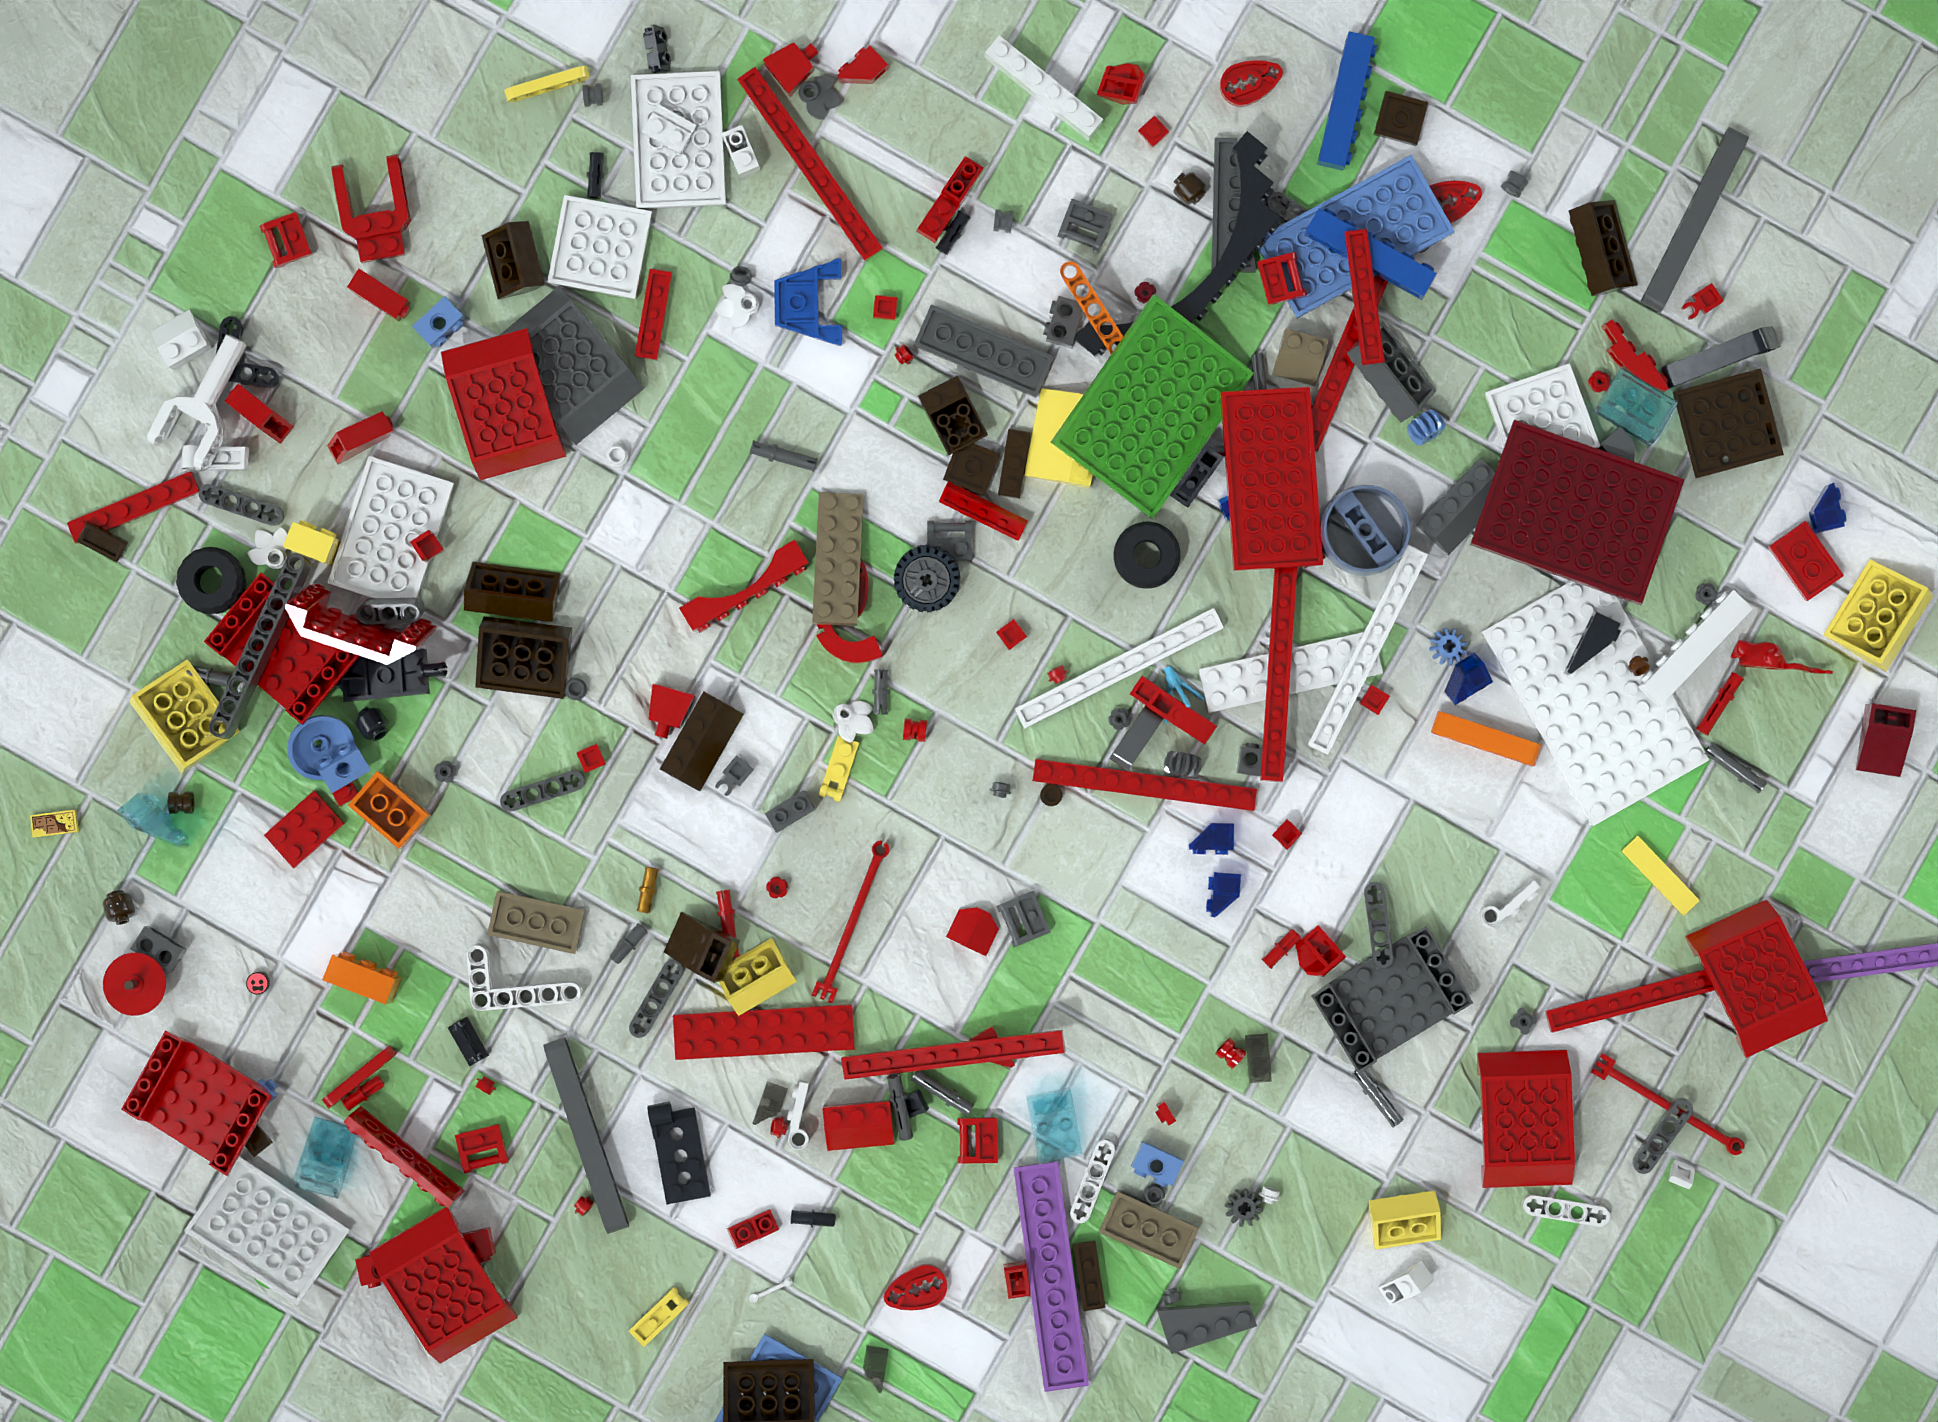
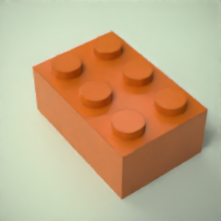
M377 771L348 804L352 810L398 849H403L432 816L381 771Z
M346 951L331 956L322 979L323 981L385 1005L393 1002L402 977L397 976V971L387 967L385 969L376 968L377 963L366 959L358 961L355 959L356 955Z

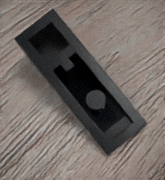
M1211 437L1170 496L1188 508L1225 457L1224 445Z
M1598 612L1592 613L1564 674H1572L1609 646L1612 641L1616 642L1621 633V630L1618 629L1621 623Z

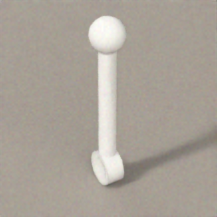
M786 1278L784 1282L758 1294H751L749 1300L755 1303L758 1301V1298L784 1286L790 1287L793 1284V1280Z

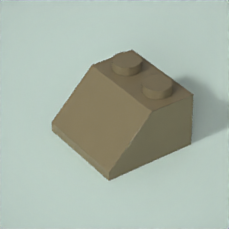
M1286 328L1282 335L1272 375L1315 386L1329 340Z

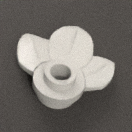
M735 284L724 285L722 289L726 299L718 304L715 311L722 317L731 318L732 328L742 327L748 322L750 315L758 310L759 300L754 294L746 293L741 286ZM750 300L752 306L750 308L744 307L745 301Z
M279 528L272 535L268 532L257 530L255 533L256 548L247 553L250 560L257 565L267 564L272 569L282 568L287 558V549L283 547L287 537L286 531L283 528ZM275 554H278L280 556V560L278 562L273 561V556Z
M855 701L850 705L840 704L835 707L832 716L835 723L838 724V733L842 739L852 743L856 734L866 735L873 733V724L867 716L873 710L870 704L863 701ZM840 712H847L848 717L843 718L840 715Z

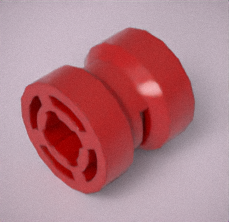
M905 718L903 740L917 739L918 742H925L927 720L913 721L910 718Z
M1228 1038L1215 1054L1220 1059L1225 1058L1226 1065L1233 1069L1243 1059L1246 1052L1242 1048L1235 1047V1042Z

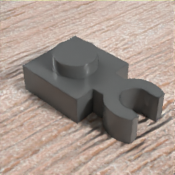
M736 755L722 772L727 777L718 781L715 787L718 789L722 784H726L728 790L724 795L728 796L733 790L732 785L735 783L740 787L754 769Z

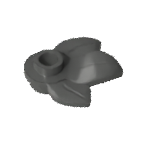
M821 75L814 81L804 82L799 87V97L806 103L808 113L819 120L825 119L826 109L835 108L842 103L840 96L831 89L835 82V78L831 76ZM808 89L814 91V94L810 97L805 94Z

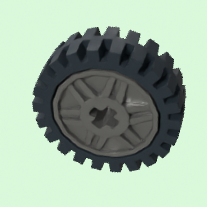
M927 544L912 548L901 557L895 568L894 587L897 595L905 605L907 604L913 610L916 609L919 612L927 611V613L941 610L954 599L958 592L961 577L959 566L955 558L939 546ZM926 574L931 575V581L928 583L923 581V576H926Z

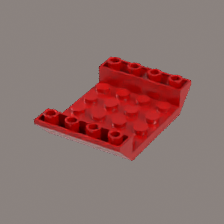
M528 327L441 351L448 388L472 465L480 480L566 457L561 436L557 433L533 354L534 347Z
M261 572L204 640V643L220 656L230 661L235 667L275 582ZM282 600L277 602L276 611L282 608ZM289 616L257 685L286 709L285 711L294 719L304 725L360 655L300 636ZM273 621L267 623V631L273 628ZM263 641L258 643L257 651H261L263 649ZM254 662L248 664V672L254 669Z
M320 584L308 585L285 605V609L300 636L387 665L415 651L437 628V626L431 624V621L426 619H418L405 630L398 628L389 629L384 627V624H363L357 619L356 614H343L342 610L334 607H329L328 609L327 604L331 591L325 590V587Z
M1767 899L1685 936L1694 956H1698L1737 1034L1736 1040L1745 1058L1828 1021L1821 996L1780 915Z
M165 1030L121 1110L139 1121L150 1123L210 1161L208 1165L228 1176L270 1102L272 1095L264 1086L195 1043Z
M1567 1050L1477 1053V1075L1480 1076L1484 1164L1481 1165L1482 1188L1572 1185L1575 1169L1572 1075Z
M446 1206L369 1251L381 1281L427 1353L440 1364L518 1318L508 1300H503L460 1232L459 1222L450 1208Z

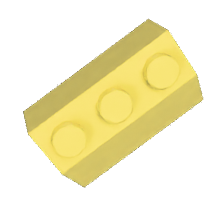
M770 938L731 961L723 981L719 983L727 1000L739 1016L797 981L773 938Z
M1424 1191L1368 1201L1375 1250L1441 1240V1212L1435 1191Z

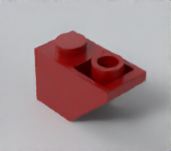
M869 45L866 49L862 47L854 55L855 59L850 64L846 62L838 70L839 74L837 76L841 83L873 84L889 67L885 60Z

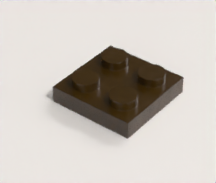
M1385 91L1373 135L1417 146L1429 102Z
M972 443L952 454L943 481H949L959 487L985 496L1000 453Z

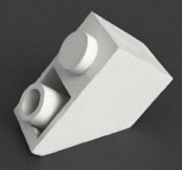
M740 125L723 132V139L739 178L742 179L761 171L743 126Z
M1420 1261L1407 1267L1380 1285L1378 1289L1391 1307L1421 1293L1434 1279L1423 1262Z

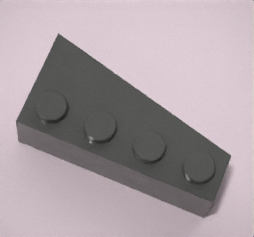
M1248 1301L1156 1307L1171 1354L1257 1327L1251 1305Z

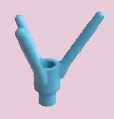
M1172 666L1164 669L1167 675L1165 678L1168 683L1167 693L1172 695V691L1177 690L1188 708L1191 705L1181 687H1184L1201 701L1204 700V697L1199 692L1186 684L1179 677L1178 673L1174 672Z

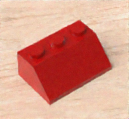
M890 1100L823 1106L827 1151L894 1145Z

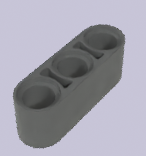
M415 597L367 599L357 609L356 616L363 624L414 623L424 613L425 605L421 599ZM408 607L415 608L417 614H412ZM365 608L371 609L373 615L367 614ZM386 608H392L395 612V615L388 613Z
M1145 705L1109 759L1128 771L1164 718Z

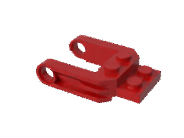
M398 154L386 156L395 210L358 215L355 218L349 186L345 182L344 165L331 166L341 227L347 235L357 241L361 263L405 256L402 232L411 223V217Z

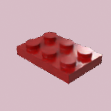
M1806 521L1768 546V549L1805 601H1809L1844 576Z
M314 790L266 832L264 836L294 869L345 823L317 791Z

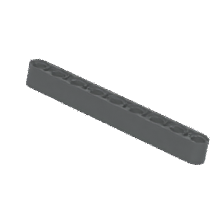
M1728 127L1640 303L1660 313L1664 309L1748 142L1749 136L1731 127Z
M290 554L281 568L210 721L209 731L215 737L224 740L230 739L237 730L289 618L285 605L301 592L311 570L309 559L301 554ZM298 560H302L301 567L295 570V563ZM292 580V587L289 590H285V584ZM282 600V608L276 611L277 602ZM273 621V628L267 631V623ZM263 641V649L261 651H257L258 643ZM254 662V669L248 672V664ZM244 682V690L238 692V685ZM235 703V710L229 713V705ZM225 723L226 729L220 734L219 726Z
M564 1037L543 1044L607 1234L629 1227L628 1218L568 1042Z

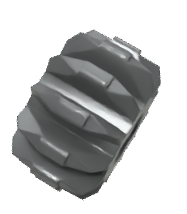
M1167 752L1164 760V772L1176 777L1196 779L1201 771L1202 759L1189 753Z
M1244 1188L1243 1195L1236 1189V1198L1230 1194L1228 1195V1198L1233 1202L1225 1203L1224 1206L1232 1209L1225 1214L1227 1217L1234 1215L1231 1219L1233 1224L1239 1219L1240 1227L1244 1226V1220H1247L1248 1225L1252 1226L1250 1218L1253 1217L1258 1221L1260 1218L1255 1212H1263L1261 1207H1256L1262 1203V1200H1254L1257 1195L1256 1192H1252L1248 1197L1249 1191L1247 1188ZM1243 1202H1247L1246 1205L1249 1207V1210L1246 1209L1244 1213H1241L1238 1206H1242Z

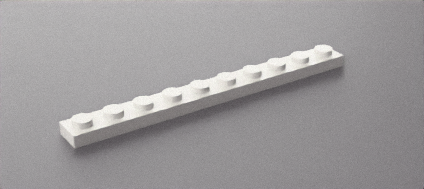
M1408 545L1307 744L1308 746L1326 755L1329 754L1428 554Z
M1213 608L1030 700L1014 710L1025 729L1224 627Z

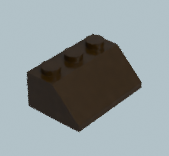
M529 221L508 222L481 235L498 300L532 292L545 286Z

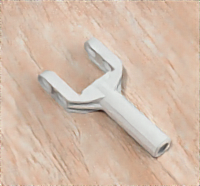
M226 334L197 392L186 397H176L163 403L148 432V442L158 446L167 440L182 411L209 425L194 455V467L202 472L208 470L227 436L224 421L218 413L216 403L247 346L245 342Z

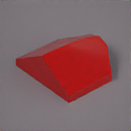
M1125 63L1107 66L1097 95L1122 105L1136 104L1146 75L1139 65Z
M979 907L959 909L946 937L986 956L999 928L991 914Z
M1319 925L1295 944L1299 966L1307 975L1324 977L1346 958Z

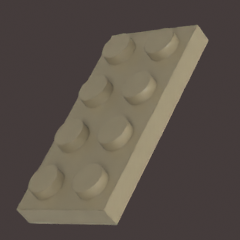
M497 891L487 935L576 954L585 910Z
M1116 1191L1098 1232L1181 1269L1199 1227Z

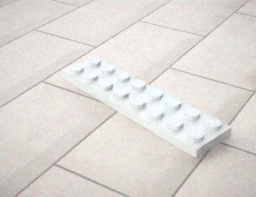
M1364 632L1292 648L1289 695L1338 684ZM1269 654L1199 669L1208 713L1266 700ZM1379 654L1367 677L1383 674Z

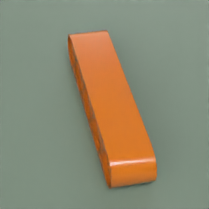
M1073 261L1065 262L1060 268L1062 279L1105 347L1112 354V346L1114 343L1122 340V333L1080 267ZM1068 266H1073L1077 270L1073 278H1067L1064 275V270ZM1080 285H1085L1089 289L1085 297H1079L1076 294V289ZM1090 305H1099L1101 307L1100 314L1091 316L1088 313ZM1110 323L1113 326L1112 333L1103 335L1100 332L1101 325Z
M1437 711L1431 733L1533 767L1536 765L1542 746L1538 743Z

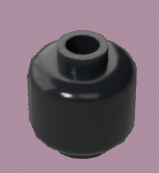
M366 707L358 713L359 717L356 719L355 724L365 739L378 741L386 736L389 722L379 708Z

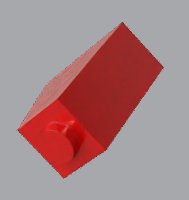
M359 268L347 286L355 295L397 321H400L401 318L405 319L411 310V307H409L411 303L406 298Z
M239 384L230 391L228 397L224 400L253 425L280 444L294 428L292 424Z
M383 411L336 432L327 447L337 465L388 438L394 431L393 423L388 416H385Z

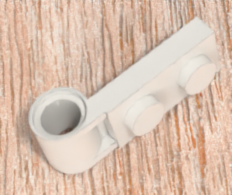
M183 446L182 469L198 470L194 467V455L199 446ZM220 447L208 470H248L249 448Z
M1530 880L1499 909L1494 906L1482 907L1478 912L1479 921L1486 926H1495L1509 915L1513 917L1522 909L1520 905L1525 900L1530 902L1538 895L1536 890L1540 886L1535 880ZM1491 909L1495 913V918L1492 922H1487L1484 914L1487 910Z
M800 1081L799 1086H794L792 1098L796 1099L794 1108H789L787 1120L791 1121L788 1142L796 1150L805 1148L809 1142L808 1132L803 1128H799L809 1087V1082ZM795 1133H802L804 1135L805 1142L803 1144L797 1145L793 1142V1135Z

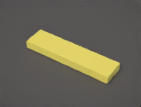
M1639 836L1634 837L1621 850L1630 862L1682 916L1687 914L1700 901Z

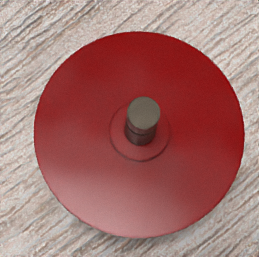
M127 953L113 960L105 971L103 977L104 995L108 1003L122 1014L130 1016L146 1014L155 1009L164 997L166 991L165 973L160 964L146 954Z

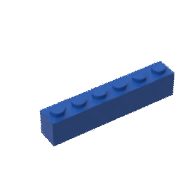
M1351 31L1346 36L1317 165L1342 171L1345 165H1350L1352 152H1349L1350 143H1355L1357 136L1354 126L1355 122L1360 121L1362 114L1359 104L1360 100H1365L1367 92L1364 82L1371 75L1372 66H1369L1370 57L1374 58L1377 45L1373 44L1375 37Z
M1319 208L1306 229L1305 236L1348 259L1344 232L1358 230L1355 228L1356 225L1347 219L1342 221L1336 218V214L1327 208L1324 210ZM1367 231L1373 274L1423 300L1437 275L1434 272V268L1424 262L1422 265L1414 261L1415 258L1407 252L1401 254L1394 250V245L1387 241L1382 243L1374 239L1376 236Z

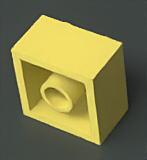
M300 520L299 524L292 522L283 547L333 566L341 542L336 539L338 535L323 528L318 532L316 531V526Z

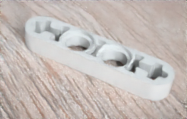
M1103 1139L1096 1143L1070 1208L1071 1218L1076 1223L1086 1222L1095 1205L1115 1153L1114 1145L1109 1140ZM1105 1144H1108L1111 1152L1110 1154L1106 1153L1103 1160H1108L1107 1164L1105 1165L1099 1160H1094L1095 1156L1100 1158L1101 1151L1099 1146L1103 1147ZM1095 1164L1103 1168V1173L1099 1177H1094L1090 1174V1168ZM1087 1185L1092 1186L1095 1189L1094 1195L1091 1198L1084 1197L1082 1195L1083 1187ZM1078 1198L1085 1202H1091L1090 1206L1085 1204L1084 1212L1086 1216H1081L1080 1219L1076 1218L1077 1214L1074 1212L1075 1209L1079 1210L1082 1204L1077 1202Z
M1534 1194L1527 1195L1522 1200L1523 1210L1532 1216L1598 1227L1606 1225L1610 1219L1608 1210L1600 1205ZM1535 1199V1203L1543 1205V1200H1546L1544 1214L1541 1213L1542 1209L1537 1207L1530 1211L1527 1202ZM1553 1202L1559 1203L1561 1207L1560 1212L1556 1215L1550 1214L1548 1210L1549 1205ZM1575 1206H1580L1583 1210L1582 1216L1578 1219L1571 1216V1209ZM1587 1207L1590 1208V1213L1597 1214L1601 1210V1213L1605 1216L1604 1219L1601 1218L1597 1222L1596 1218L1588 1216V1221H1585L1588 1215Z

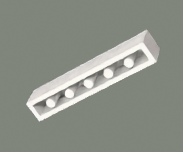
M1000 35L985 52V59L1087 141L1091 139L1102 125L1103 119Z
M1735 590L1727 593L1725 591L1722 592L1715 599L1717 604L1712 609L1708 607L1700 615L1701 621L1698 624L1693 623L1685 631L1687 635L1684 639L1681 640L1679 638L1670 647L1672 651L1667 656L1664 654L1655 663L1657 667L1653 671L1649 670L1641 677L1642 683L1638 688L1657 706L1664 704L1753 609Z

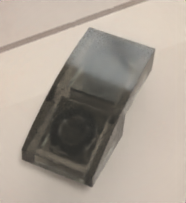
M1268 1034L1245 1035L1249 1083L1272 1082Z

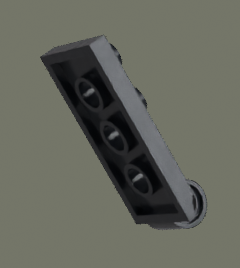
M670 1101L647 1105L666 1205L710 1197L711 1192L695 1107L672 1111ZM678 1127L682 1130L683 1137L680 1140H674L671 1137L670 1131L672 1128ZM681 1149L686 1152L687 1159L684 1162L676 1161L674 1154L677 1150ZM681 1172H688L691 1176L690 1183H680L678 1179Z

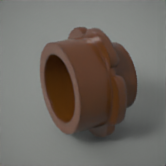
M1641 656L1633 657L1628 666V670L1635 676L1645 674L1650 668L1648 658H1642Z

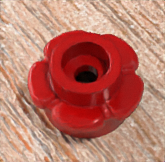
M904 344L896 347L895 350L897 352L894 354L896 359L902 365L904 363L907 365L911 364L910 361L914 359V355L910 349Z
M1595 371L1589 377V386L1597 393L1606 391L1610 387V377L1607 373Z
M1063 665L1047 672L1050 678L1048 681H1054L1055 684L1067 678L1065 674L1068 673V670H1065Z
M776 876L771 878L770 882H767L766 890L769 892L770 897L777 899L787 894L788 883L785 879Z
M483 1076L482 1080L476 1079L478 1080L475 1085L476 1088L488 1095H491L493 1090L496 1091V1088L493 1087L494 1081Z
M774 1117L771 1123L770 1134L777 1136L778 1139L781 1135H785L788 1123L784 1121V1117Z
M581 1196L574 1205L576 1208L575 1214L579 1213L583 1217L592 1208L594 1202L590 1200V1196L586 1198Z

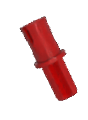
M1290 930L1278 943H1274L1275 946L1261 960L1272 969L1284 955L1288 956L1287 952L1301 939V936L1295 930Z
M376 1076L363 1086H357V1090L342 1098L341 1102L350 1111L364 1100L368 1101L371 1095L385 1086L384 1082L379 1076Z

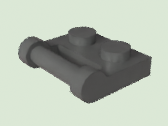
M1071 199L1057 237L1062 239L1066 237L1092 247L1094 251L1099 252L1113 214ZM1069 223L1098 233L1097 239L1068 229Z
M965 520V523H934V521H927V544L939 546L941 549L948 551L955 558V561H972V520ZM965 531V538H934V532Z
M1034 891L996 906L998 912L1002 913L1013 939L1011 941L1013 948L1051 932ZM1013 906H1016L1027 932L1025 936L1021 937L1009 909Z

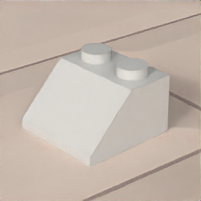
M190 309L151 331L157 349L167 366L172 370L178 369L212 349Z

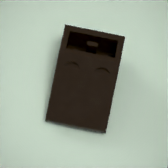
M958 375L917 396L948 456L988 436Z
M681 912L664 953L695 974L716 983L723 981L740 940Z

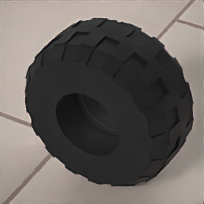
M1150 521L1139 522L1125 529L1117 539L1113 552L1114 564L1120 576L1130 585L1143 589L1156 588L1168 582L1177 571L1181 558L1179 543L1173 533L1163 525ZM1149 542L1157 546L1160 551V561L1155 567L1143 568L1136 563L1133 552L1138 544Z
M203 547L196 549L183 559L177 571L176 585L181 598L192 609L204 614H220L231 609L244 593L246 574L240 561L230 552L217 547ZM216 567L222 574V585L216 592L206 594L200 585L201 576L207 569Z

